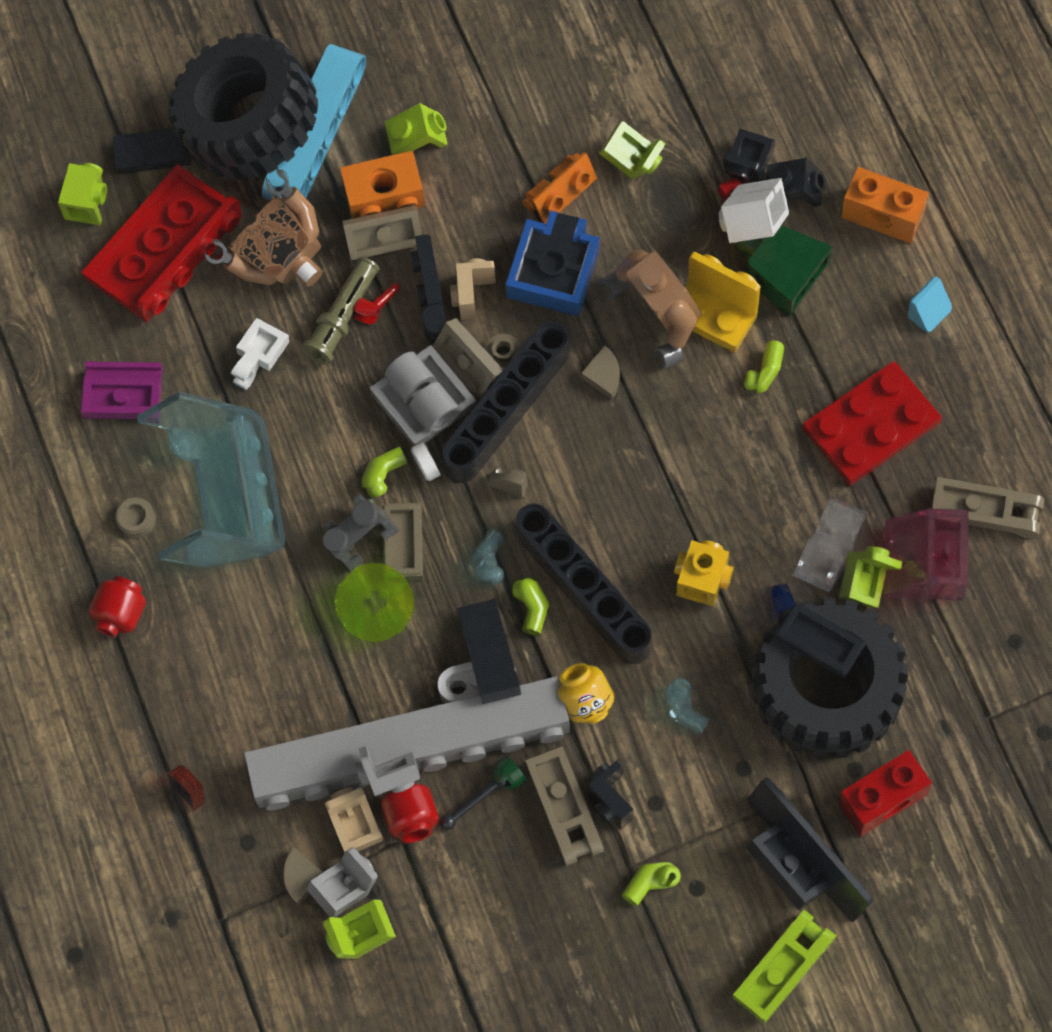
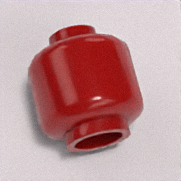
M114 576L113 580L102 581L88 608L89 616L96 622L94 628L110 637H116L118 633L127 634L133 632L146 607V599L141 594V586L120 576Z
M415 783L411 788L398 793L390 791L381 802L390 835L397 839H402L404 843H416L428 838L433 833L432 829L435 828L439 821L431 790L423 784Z

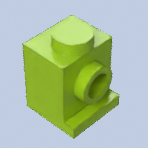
M69 163L58 201L65 220L101 225L102 217L98 206L103 205L105 202L107 185L102 181L103 169L98 165L92 163H83L82 165Z

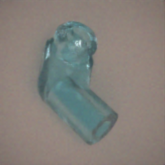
M489 528L474 550L471 560L476 577L481 582H486L488 586L493 587L497 586L504 577L503 569L497 566L495 554L504 542L505 537L498 531Z
M676 678L671 681V684L665 691L668 715L673 721L701 736L710 718L692 709L690 696L692 689L690 683L683 678Z

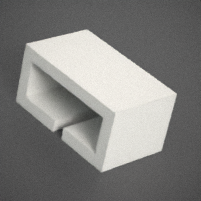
M782 178L738 185L732 192L731 197H728L721 206L719 222L722 231H727L729 243L774 236L789 215Z

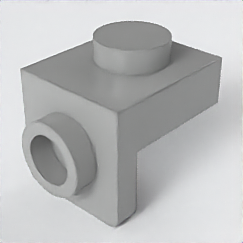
M367 746L359 748L361 761L356 762L355 767L362 785L370 784L375 796L390 790L393 793L405 791L415 784L414 781L421 779L413 752L374 766Z
M351 847L345 851L339 863L312 879L306 890L329 917H336L368 896L378 876L370 861L361 856L354 847Z

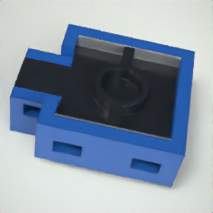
M550 211L546 226L545 223L527 219L506 282V297L579 316L600 251V237L587 234V220Z

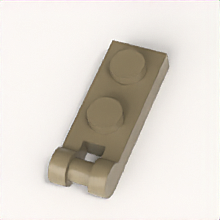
M937 477L930 518L1010 532L1023 538L1035 539L1040 534L1041 524L1037 521L1039 513L1043 512L1045 499L1036 494ZM1012 507L1020 508L1023 511L1022 518L1011 516Z
M563 746L525 760L529 775L565 865L569 866L578 862L577 858L591 853L592 856L604 852L602 842ZM581 828L585 838L571 843L567 833Z

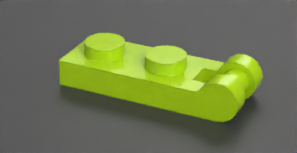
M805 909L733 994L732 998L763 1024L770 1019L837 937L828 928L823 930L814 923V917ZM802 934L813 942L808 950L796 941Z

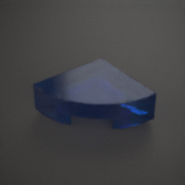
M787 583L773 585L770 589L778 621L779 615L787 609H791L795 603Z

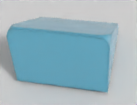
M937 276L932 277L910 300L907 317L927 333L931 332L952 310L951 302L941 279Z

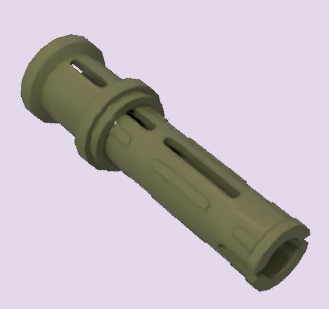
M359 257L329 311L322 313L317 318L316 323L318 326L309 340L304 341L301 345L302 352L313 361L323 365L331 364L334 358L332 355L340 339L346 338L349 332L347 323L354 313L356 303L360 298H363L373 278L380 270L374 261L366 257ZM356 284H358L353 294L351 295L349 301L346 303L354 287L356 286Z

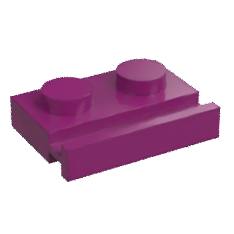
M85 361L86 374L84 377L81 406L83 418L160 419L161 381L163 374L161 362Z

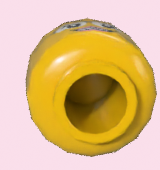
M585 663L574 664L565 669L559 677L558 697L565 703L568 717L573 722H587L588 724H595L603 720L614 702V693L603 672L597 666Z

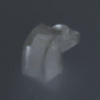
M831 497L827 502L814 535L805 546L793 576L830 592L846 565L848 553L852 552L855 546L854 543L867 512Z

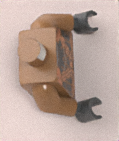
M278 169L277 174L284 180L283 185L276 187L266 178V188L274 197L228 246L234 252L228 253L225 245L220 240L212 239L210 240L212 243L221 247V253L217 257H211L205 252L203 254L210 263L219 264L223 262L225 269L247 282L272 285L279 281L287 285L295 277H298L309 287L316 283L323 273L311 260L321 248V244L317 240L319 227L315 209L296 187L289 186L287 173L284 170Z
M643 249L634 250L620 263L616 271L601 279L598 286L601 288L607 285L610 288L611 295L608 299L611 300L628 290V282H630L669 333L667 337L668 343L653 350L654 359L663 358L662 369H665L683 360L681 348L685 346L696 325L697 318L703 314L686 288L656 250L650 254Z

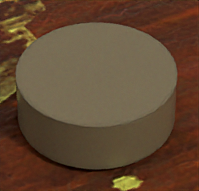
M138 497L124 500L118 506L115 513V520L119 530L130 538L146 536L152 531L156 522L155 513L150 503Z

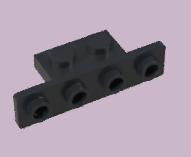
M766 777L748 797V802L770 829L754 838L746 849L798 910L826 892L849 921H856L872 904L873 898L866 891L862 883L839 860L837 854L815 832L811 824L790 803L783 791L770 778Z

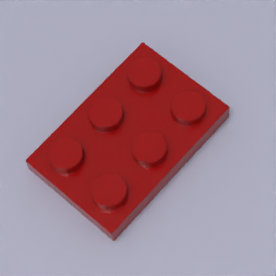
M894 360L804 422L802 430L850 487L939 425L942 421V416Z

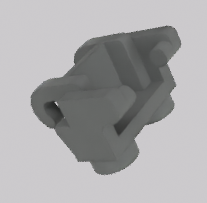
M359 493L352 498L357 505L344 521L337 525L333 520L328 519L324 523V527L328 531L322 539L324 546L331 551L335 558L342 560L351 571H355L363 559L358 553L352 557L349 551L374 526L382 524L385 527L380 532L385 540L400 531L387 513L378 507L373 499L366 500Z

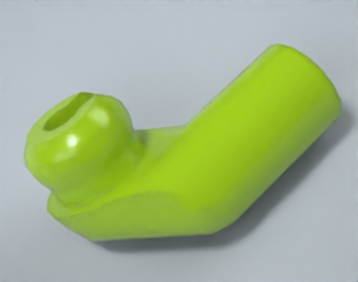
M772 340L766 343L761 371L748 370L744 383L746 390L757 391L756 394L768 390L781 369L784 345L781 342Z
M400 447L377 456L368 463L361 483L362 488H366L369 497L376 498L385 494L387 486L384 483V479L387 473L407 464V460Z
M531 578L519 579L514 583L512 593L519 601H523L528 609L522 631L529 635L540 636L549 609V601L536 580Z
M670 862L644 864L639 867L621 896L632 905L638 906L649 890L666 889L676 886L680 881V871Z

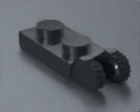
M424 234L415 236L417 250L410 251L414 273L421 272L423 284L416 285L420 307L427 306L422 313L425 337L427 341H430V344H434L446 323L431 236Z

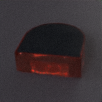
M178 765L167 774L175 790L194 811L205 803L202 784L185 766Z

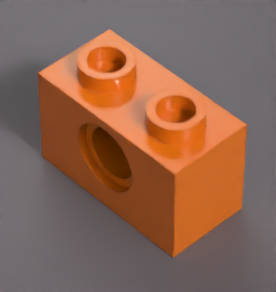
M413 150L340 167L352 219L416 205L417 209L425 206L423 187ZM381 187L391 188L387 193L376 192Z
M857 167L844 197L841 218L911 244L925 213L929 192Z

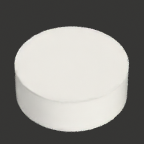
M423 441L411 447V452L426 481L429 480L430 482L441 476Z

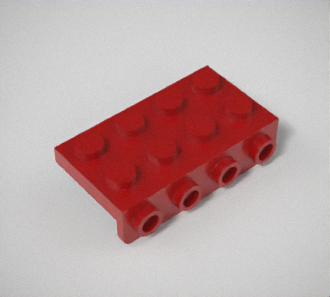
M177 164L81 272L83 278L145 323H148L154 315H159L168 305L169 297L176 289L184 287L190 281L193 270L202 260H207L203 252L209 256H212L215 252L217 245L210 240H220L226 232L231 233L238 226L242 215L239 201L233 196L224 197Z

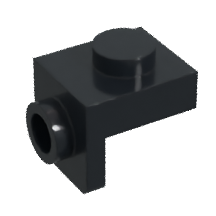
M739 129L730 153H725L723 157L725 174H728L730 178L739 179L742 184H747L749 181H761L776 146L775 139Z
M807 157L767 165L766 180L782 178L787 202L805 199L813 207L821 206L822 192L826 188L825 176Z
M617 759L610 766L608 763L602 764L592 773L589 778L591 783L588 785L589 796L596 802L594 809L601 819L608 825L614 822L622 830L633 820V808L612 787L624 774V765Z

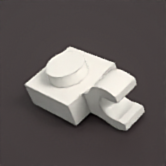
M256 318L236 346L237 354L242 356V358L231 372V375L235 376L233 383L247 390L252 384L259 366L270 371L289 344V335Z

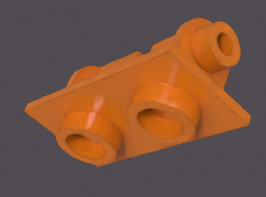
M583 152L581 155L578 153L572 156L567 155L549 173L551 179H553L552 182L543 178L534 188L525 193L526 198L522 201L523 205L530 212L536 209L541 222L545 223V226L550 211L561 213L563 209L597 179L586 152Z

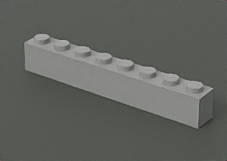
M558 676L520 685L521 695L482 704L481 697L478 695L245 752L255 801L259 808L266 807L267 810H278L289 806L292 800L305 797L307 801H314L327 797L329 791L352 787L354 790L367 787L369 784L362 785L355 767V763L361 761L359 748L367 746L374 766L413 752L418 769H423L424 772H433L445 768L447 762L462 759L463 762H474L483 759L488 752L501 749L503 753H510L524 748L525 743L540 740L541 743L558 741L564 737L565 733L570 732V722L565 703L558 697V689L560 687Z

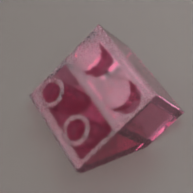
M928 508L885 520L884 549L890 551L889 557L902 561L901 570H886L883 597L963 600L968 586L969 510Z

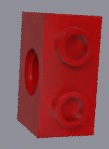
M907 750L841 791L838 805L858 835L862 837L926 797L932 782L911 751Z

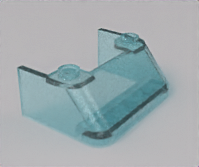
M178 391L137 415L138 423L167 429L172 452L182 460L195 463L205 529H196L189 533L187 537L159 552L160 560L207 568L269 556L283 548L285 533L265 423L257 412L249 408Z

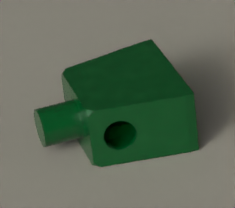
M783 225L780 226L772 237L737 242L735 247L738 251L750 257L746 264V273L752 276L760 285V292L789 317L830 264L832 246Z

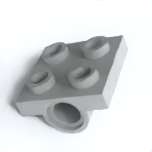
M432 345L417 355L415 352H407L395 359L386 369L385 377L370 387V393L412 446L422 441L425 444L469 413L477 405V400Z

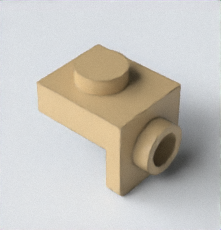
M479 258L469 259L465 263H456L457 284L450 285L452 308H460L461 321L476 320L473 285L496 283L494 261H485Z
M352 787L344 788L335 792L331 796L332 800L325 803L344 853L351 847L360 851L383 841L363 788L356 790Z

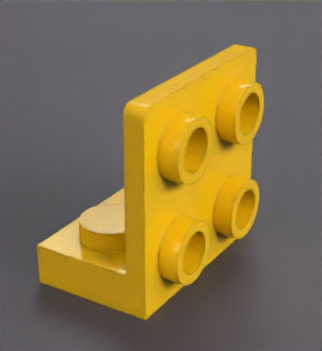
M693 251L689 257L688 283L685 288L703 315L697 318L696 325L692 331L736 353L757 318L760 285L749 274L741 271L736 273L724 267L714 256L709 254L701 255Z

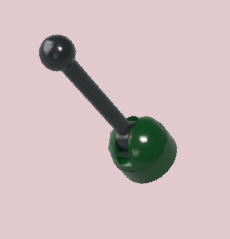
M508 755L504 756L493 767L492 782L451 815H443L440 818L441 828L444 830L453 829L456 820L496 788L513 790L525 782L527 778Z

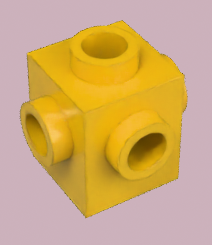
M691 540L688 552L680 551L676 562L674 574L680 575L677 582L676 596L714 607L720 588L728 589L734 567L728 565L729 551L723 550L720 544L713 541L703 540L699 543Z

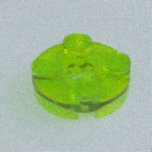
M367 563L352 570L344 581L342 580L335 596V609L339 620L348 632L367 642H384L405 631L414 613L415 597L412 587L403 574L386 564ZM375 591L379 592L380 598L386 599V606L380 607L378 614H372L371 608L364 606V600L370 599L372 592Z

